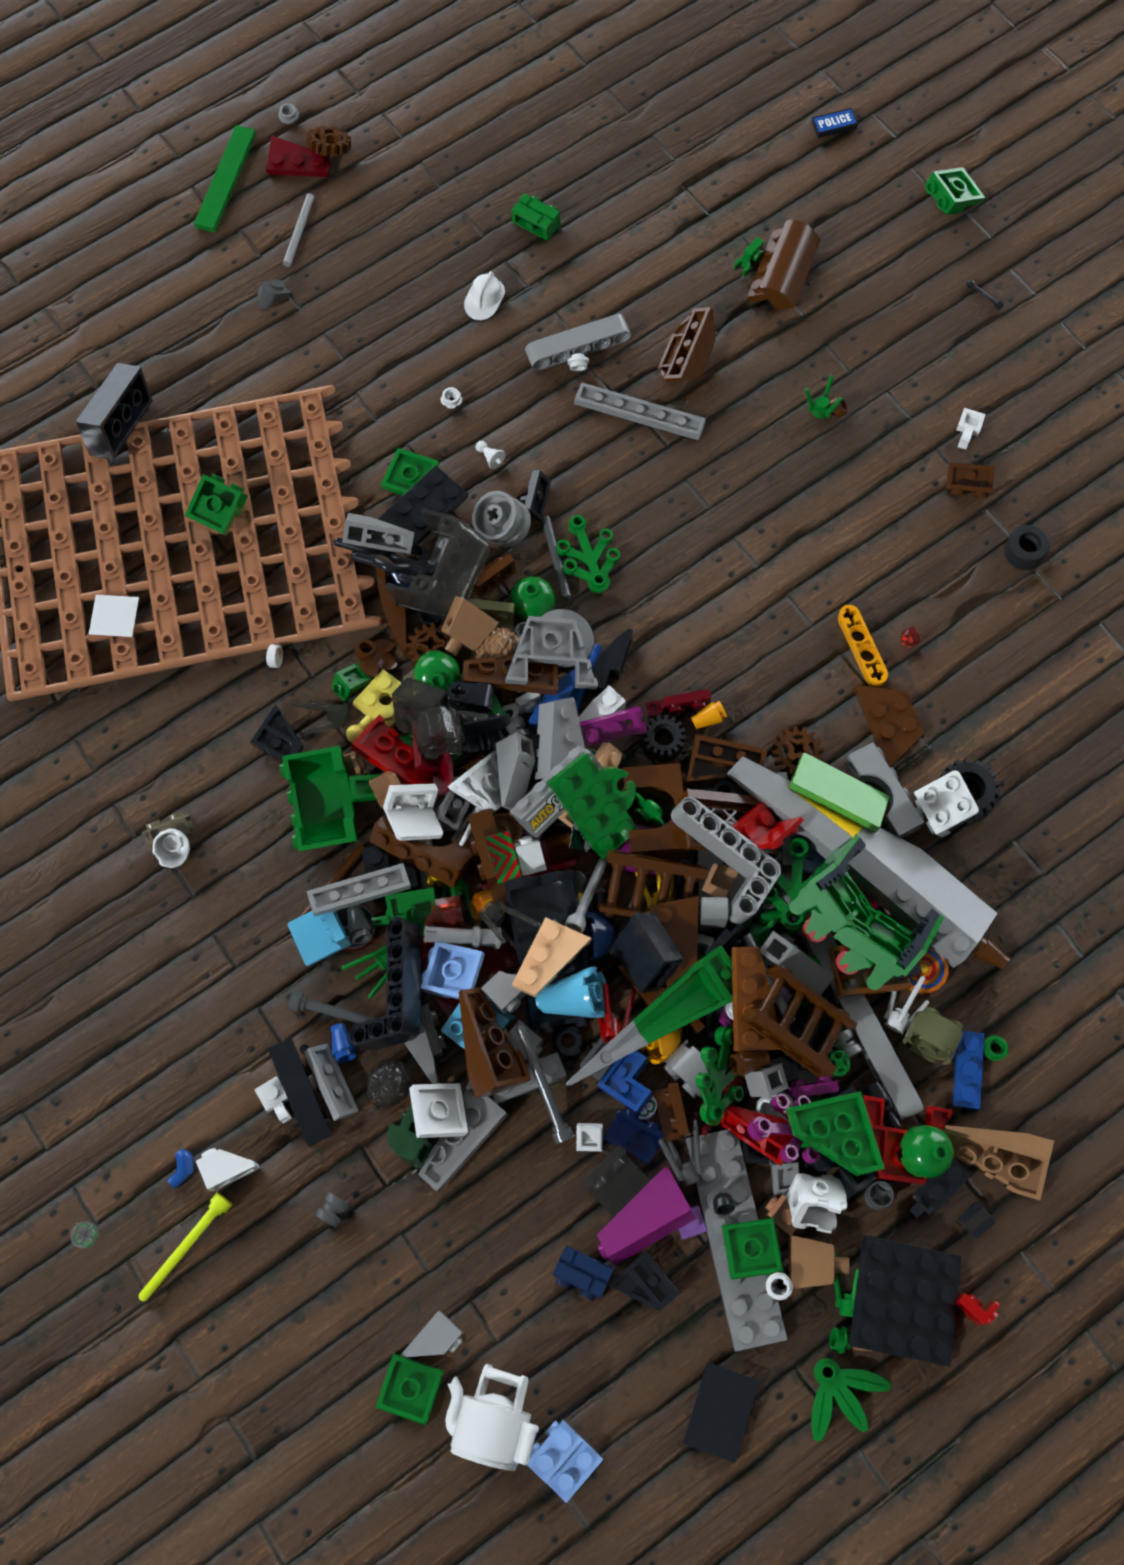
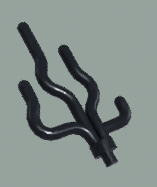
M342 538L334 539L335 546L356 551L352 554L354 561L375 566L385 572L416 574L415 576L399 574L397 580L400 583L417 585L422 583L426 577H430L432 581L442 583L443 579L452 580L453 572L446 570V565L439 563L432 565L428 563L430 553L423 547L416 546L411 551V554L420 556L417 561L399 556L395 552L342 543ZM367 554L385 556L395 564L385 562L378 557H374Z

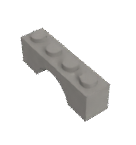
M872 742L849 754L845 764L853 777L861 782H869L879 786L890 796L889 812L882 822L887 831L903 839L920 830L924 824L923 814L918 807L915 808L912 804L908 790L905 787L902 788L898 782L896 771L892 767L889 768L883 751Z
M499 971L481 990L486 998L505 1015L508 1011L510 1013L514 1012L520 1006V1000L527 993L512 987L517 974H507Z

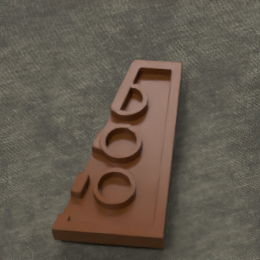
M732 947L734 1051L781 1050L741 1021L745 1011L760 1009L770 990L760 947ZM773 1005L769 1013L770 1018L778 1023Z

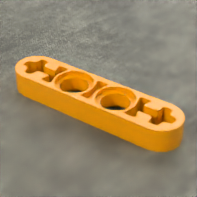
M845 605L839 611L838 623L865 681L871 687L880 688L888 678V671L860 611L853 605ZM845 613H848L849 616L853 615V618H852V624H853V626H852L851 628H850V626H851V621H850V619H849L848 617H847V618H844ZM856 631L861 632L864 635V639L856 641L852 638V633ZM868 651L872 653L874 659L865 661L861 657V653ZM874 671L877 675H882L880 680L876 677L872 678Z

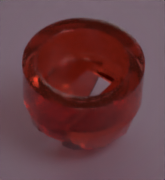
M913 626L905 629L901 634V643L904 646L912 647L920 643L919 634Z

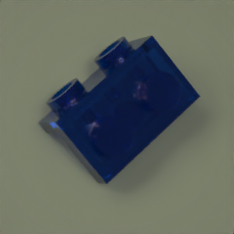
M625 1108L624 1112L618 1109L604 1140L650 1164L660 1145L659 1139L664 1137V1133L660 1132L662 1128L651 1121L645 1124L638 1120L639 1115Z

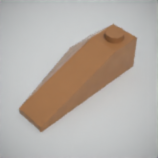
M945 1126L944 1132L952 1142L955 1158L967 1165L976 1166L985 1172V1176L993 1179V1177L1007 1185V1189L1016 1194L1041 1200L1054 1145L1053 1140L1028 1133Z

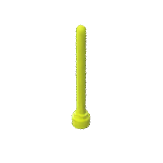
M216 1192L210 1199L211 1203L208 1206L210 1209L139 1293L141 1301H147L216 1216H221L222 1213L226 1214L233 1204L222 1194Z

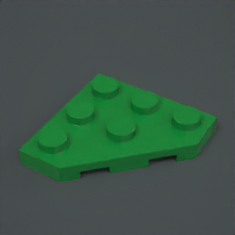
M861 1091L786 1109L793 1136L854 1175L860 1176L885 1169Z

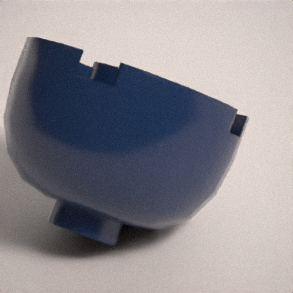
M587 911L585 914L586 927L584 930L585 935L591 938V942L587 945L591 961L605 957L610 952L615 941L616 929L606 916H603L602 913Z

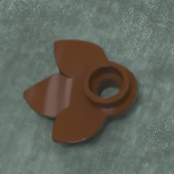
M378 639L374 642L370 640L360 641L354 649L355 657L360 660V669L370 677H376L379 670L388 672L396 669L397 662L390 654L395 644L385 639Z

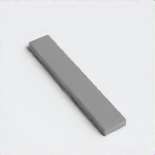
M581 382L574 400L575 405L698 441L706 423V418Z

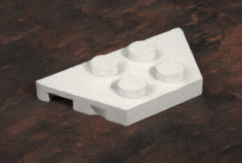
M496 750L448 786L451 791L483 811L491 809L492 813L502 806Z

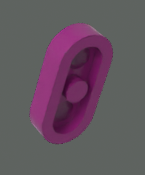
M832 1076L817 1077V1082L807 1083V1079L792 1080V1085L788 1086L789 1088L787 1089L788 1095L792 1098L801 1095L810 1096L839 1091L838 1080H833Z

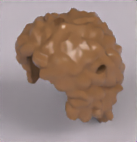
M495 627L479 647L472 651L471 657L467 660L493 657L496 660L506 659V656L515 654L520 638L514 632H511L510 629Z

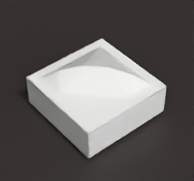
M577 1123L576 1151L602 1152L603 1124Z

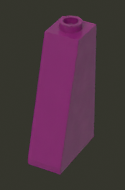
M668 1166L663 1168L597 1234L601 1243L597 1247L604 1260L609 1258L615 1266L696 1219Z

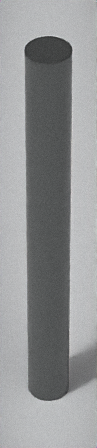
M545 516L541 520L561 594L564 600L570 599L572 596L566 574L563 571L561 556L556 551L557 541L549 516Z

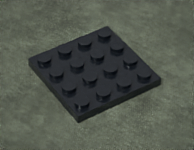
M863 1235L849 1346L950 1366L957 1306L955 1301L958 1296L962 1256Z

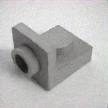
M769 1159L774 1195L787 1194L795 1176L799 1174L798 1161L785 1162L780 1166Z

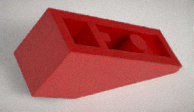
M728 1105L723 1110V1118L719 1123L721 1127L726 1130L729 1129L733 1135L778 1165L782 1166L785 1163L780 1156V1151L790 1143L794 1136L770 1134L763 1140L757 1141L749 1135L748 1124L757 1117L767 1118L771 1123L790 1124L781 1117Z

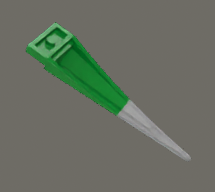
M723 946L716 947L703 958L696 961L568 1080L566 1085H573L657 1039L733 1001L732 960Z

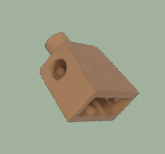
M456 596L441 630L451 637L444 650L455 657L462 646L472 651L476 650L499 622L466 599Z
M797 1236L789 1237L788 1277L792 1281L793 1289L834 1284V1273L849 1274V1258L834 1257V1245Z

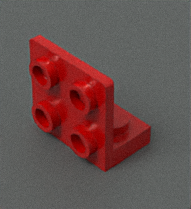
M762 802L753 807L732 827L760 849L770 848L773 850L784 843L783 839L796 833L798 831L797 827L804 820L800 816L776 822L765 802Z

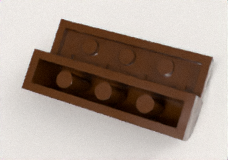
M786 220L783 228L773 230L747 295L751 303L769 299L776 310L795 307L821 240L809 225L798 220Z

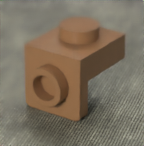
M354 751L344 754L345 762L343 764L348 770L349 777L364 775V770H367L364 758L362 756L359 757Z

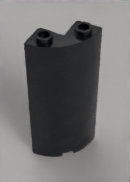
M574 870L555 871L540 876L521 877L505 882L519 969L545 917L552 921L555 919L559 924L565 925L568 916L576 912L580 902ZM583 947L576 957L548 985L591 967L588 947ZM528 994L524 996L529 1027L531 1030L540 1029L541 1034L556 1031L555 1026L575 1023L576 1027L591 1025L590 1020L597 1019L543 1013L537 1007L535 997Z

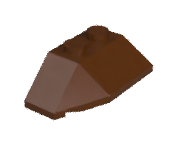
M711 307L692 309L689 313L690 316L683 320L672 333L658 366V370L665 382L683 381L702 376L716 342L713 309Z

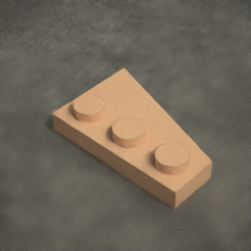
M545 917L512 983V987L536 998L557 974L576 957L583 947H586L591 942V938Z

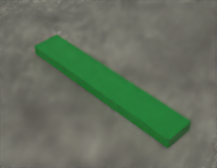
M235 125L195 219V228L216 232L255 139V129Z

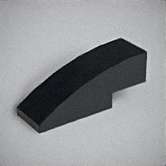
M628 628L620 634L598 658L592 668L594 678L598 681V687L596 690L586 689V693L598 696L607 688L610 677L620 679L632 642L633 629Z

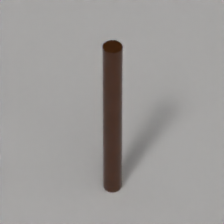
M359 844L326 885L343 880L363 856L362 848L364 847ZM310 904L299 917L312 911Z

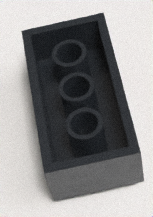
M117 363L77 418V427L90 456L114 460L153 402L141 367Z

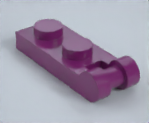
M633 707L579 722L584 746L588 747L628 735L646 732V725L641 719L643 716L641 707ZM632 719L633 724L626 725L625 720Z

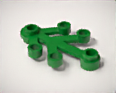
M575 515L569 519L568 530L571 534L577 535L582 552L570 547V543L567 540L558 541L556 546L557 553L572 558L564 562L563 571L568 575H574L587 581L588 587L592 592L603 593L610 586L608 574L614 564L619 561L620 551L616 548H610L607 551V560L599 570L597 562L607 544L612 542L613 532L610 529L601 530L599 541L592 551L585 532L586 520L581 515ZM603 535H608L610 538H603ZM566 546L567 549L562 550L559 547ZM610 554H615L617 557H616V558H612V557H610L609 555H610ZM576 561L587 565L590 572L577 567ZM572 565L574 568L568 569L566 566ZM596 579H599V580H602L603 582H602V583H597L595 580H596Z
M802 838L793 839L788 846L789 854L793 858L791 883L781 873L776 880L778 886L790 897V903L812 878L811 876L802 883L803 859L807 857L809 852L808 843ZM798 848L803 850V852L800 854H797L794 851ZM772 887L769 892L774 893L775 896L773 898L766 896L764 901L773 904L781 912V922L787 930H801L807 921L806 916L814 907L799 915L793 914L789 906L778 896L776 888ZM791 917H797L799 919L796 923H792L789 921Z
M719 1026L715 1031V1041L721 1046L717 1067L715 1064L717 1050L714 1047H704L700 1053L701 1060L705 1063L708 1073H698L695 1083L700 1089L704 1100L700 1108V1117L702 1121L710 1126L718 1125L723 1118V1110L733 1101H741L744 1097L742 1086L731 1085L728 1088V1093L721 1098L722 1090L737 1076H741L735 1075L731 1068L726 1072L730 1048L733 1045V1027Z

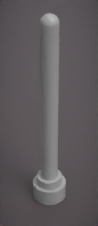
M606 858L598 860L576 912L568 916L564 925L583 934L586 927L585 914L608 863Z

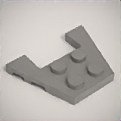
M528 616L505 683L526 685L528 682V662L575 666V688L596 690L598 681L594 678L591 670L592 665L584 651V643L575 619Z

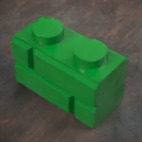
M525 193L511 211L514 224L546 241L551 238L553 232L558 229L561 223L560 212L555 206H548L542 203L538 197H531Z

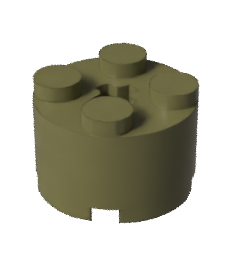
M926 1007L924 1011L916 1012L904 1036L903 1043L906 1044L908 1042L911 1045L909 1050L924 1060L935 1063L937 1059L943 1060L942 1065H948L951 1063L963 1037V1032L961 1031L963 1025L956 1020H948L941 1016L934 1008Z

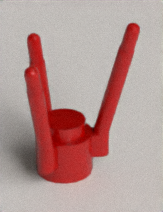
M603 984L605 1020L603 1017L598 1018L600 1038L604 1042L609 1043L628 1025L636 989L631 990L623 1023L621 1024L618 1018L611 1017L608 984Z

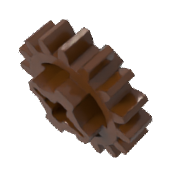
M334 126L315 127V130L309 129V132H307L306 146L310 147L311 151L316 150L317 154L335 157L338 155L343 156V153L348 154V151L351 150V136H348L347 132H342V129Z
M434 623L431 624L430 628L423 624V630L414 629L416 636L409 635L410 643L406 644L407 651H409L407 654L408 658L412 659L414 667L420 656L428 651L440 650L452 655L444 650L451 637L441 631L442 624L439 628H436Z
M794 726L793 732L786 728L784 736L778 734L777 741L773 742L772 748L775 750L772 751L771 757L777 758L774 761V765L782 766L780 772L789 771L788 777H792L793 773H795L803 752L812 755L809 751V746L812 748L813 757L820 761L823 760V756L820 754H823L824 747H818L821 739H814V731L807 734L806 727L802 729V732L798 731L797 726ZM782 748L784 749L783 751H784V752L786 753V755H787L786 758H784V756H783V754H782Z

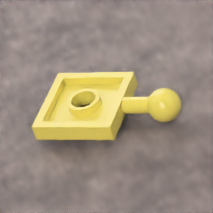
M382 670L353 701V706L366 716L358 725L348 727L346 738L353 743L379 714L385 719L384 723L390 729L394 728L419 700V695L388 672ZM388 696L392 698V702L388 705H382L379 702L380 699Z

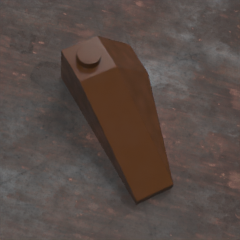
M481 988L459 991L467 1073L475 1097L495 1095L530 1082L532 1079L522 1053L519 1049L515 1051L508 1040L510 1034L506 1029L502 1030L495 1019L496 1012Z

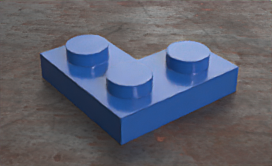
M634 1051L615 1061L597 1084L601 1090L637 1115L641 1113L654 1095L651 1090L636 1081V1078L649 1062L648 1058L638 1051Z

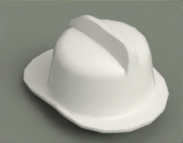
M490 271L489 274L477 276L464 302L465 312L474 320L481 321L492 317L504 297V285L494 276L493 272Z

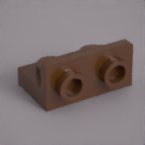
M507 554L505 557L500 555L467 579V584L479 598H482L516 572L515 560L510 554Z
M678 1082L668 1084V1088L656 1090L654 1095L664 1140L668 1142L690 1137Z

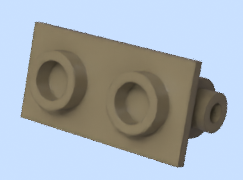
M182 811L169 815L170 820L161 823L160 820H156L146 824L147 829L142 831V834L148 832L149 837H146L148 846L153 845L154 838L160 831L169 828L180 830L183 834L191 833V830L195 829L192 820L187 821L186 819L190 813L183 814Z

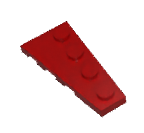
M380 714L351 745V750L384 772L392 771L396 773L399 782L404 785L433 784V776L415 769L414 749L409 744L406 745L399 738V734L384 723L385 719Z

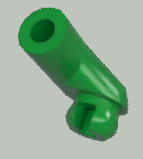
M778 909L760 912V923L762 925L769 923L781 912Z

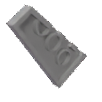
M470 1081L463 1095L468 1133L465 1136L440 1137L418 1174L437 1193L447 1185L508 1116L488 1096L476 1098Z

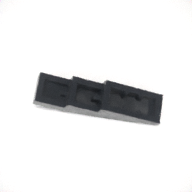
M290 1038L269 1047L268 1051L307 1145L311 1146L331 1137L332 1134L316 1092L311 1085L293 1039Z

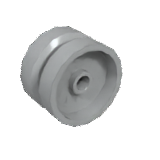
M488 492L479 499L472 513V524L476 533L487 541L504 548L513 547L520 543L528 534L531 525L530 513L527 507L506 492Z

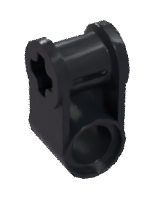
M454 682L448 688L449 705L457 711H470L480 714L492 712L495 688L485 683Z

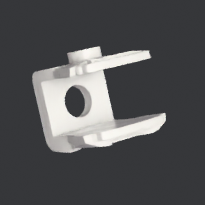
M799 1173L795 1176L786 1194L792 1216V1225L796 1228L802 1229L812 1226L816 1227L817 1231L832 1233V1230H835L837 1227L836 1213L840 1214L847 1208V1197L840 1179H836L833 1175L813 1177L808 1174Z

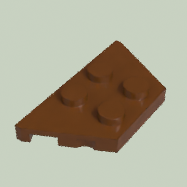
M856 685L854 692L876 745L883 751L885 761L890 768L923 737L924 730L907 691Z

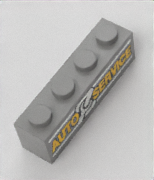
M578 745L572 749L568 756L558 765L554 766L551 772L541 782H538L510 810V813L522 828L536 839L565 811L546 782L582 753L588 754L598 770L603 768L593 753L586 748Z

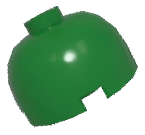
M529 576L520 579L514 584L510 593V603L515 605V616L526 622L528 616L541 617L545 613L554 610L555 595L551 585L546 580Z
M428 651L420 656L415 664L413 671L414 682L419 691L427 697L435 699L445 698L448 696L449 686L460 680L459 664L452 655L443 651Z
M921 1125L911 1127L903 1135L900 1142V1149H902L903 1155L901 1162L906 1170L915 1177L934 1178L943 1175L950 1168L954 1159V1148L951 1140L945 1132L934 1126Z

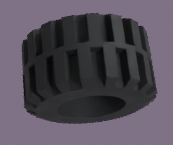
M965 759L963 763L957 760L953 765L949 764L939 777L941 778L956 770L961 774L965 783L971 785L976 790L978 800L975 802L979 812L965 820L967 825L973 824L975 820L978 823L986 817L997 803V798L1000 795V790H997L1000 786L999 781H994L996 774L994 772L990 773L988 771L990 767L986 764L982 767L980 761L975 760L974 763H971L970 759Z

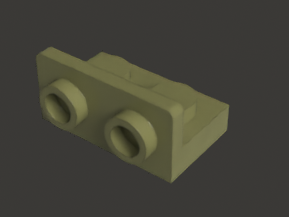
M468 598L471 604L499 622L496 628L505 627L513 632L514 603Z

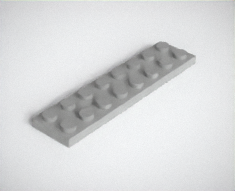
M729 1129L709 1133L706 1137L700 1135L701 1165L704 1173L699 1174L700 1181L696 1183V1188L707 1228L734 1352L785 1341L787 1336L778 1300L773 1299L766 1290L767 1279L772 1274L730 1280L721 1226L758 1220L739 1138L733 1135ZM694 1137L686 1138L690 1161L695 1165ZM720 1192L730 1194L734 1201L735 1210L727 1215L715 1214L713 1199L716 1194Z

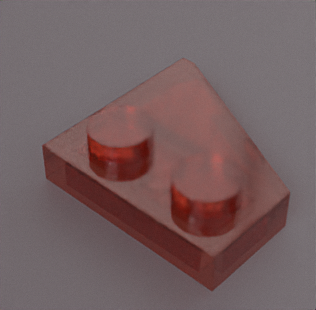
M460 896L434 899L431 913L427 916L425 926L465 929ZM423 931L421 935V947L435 945V942H424L425 936Z

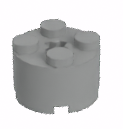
M685 1040L664 1061L667 1064L664 1069L676 1081L681 1078L685 1082L682 1087L692 1098L695 1099L697 1096L702 1098L695 1079L698 1073L708 1072L705 1063L701 1060L700 1052L694 1046L689 1049L690 1043Z

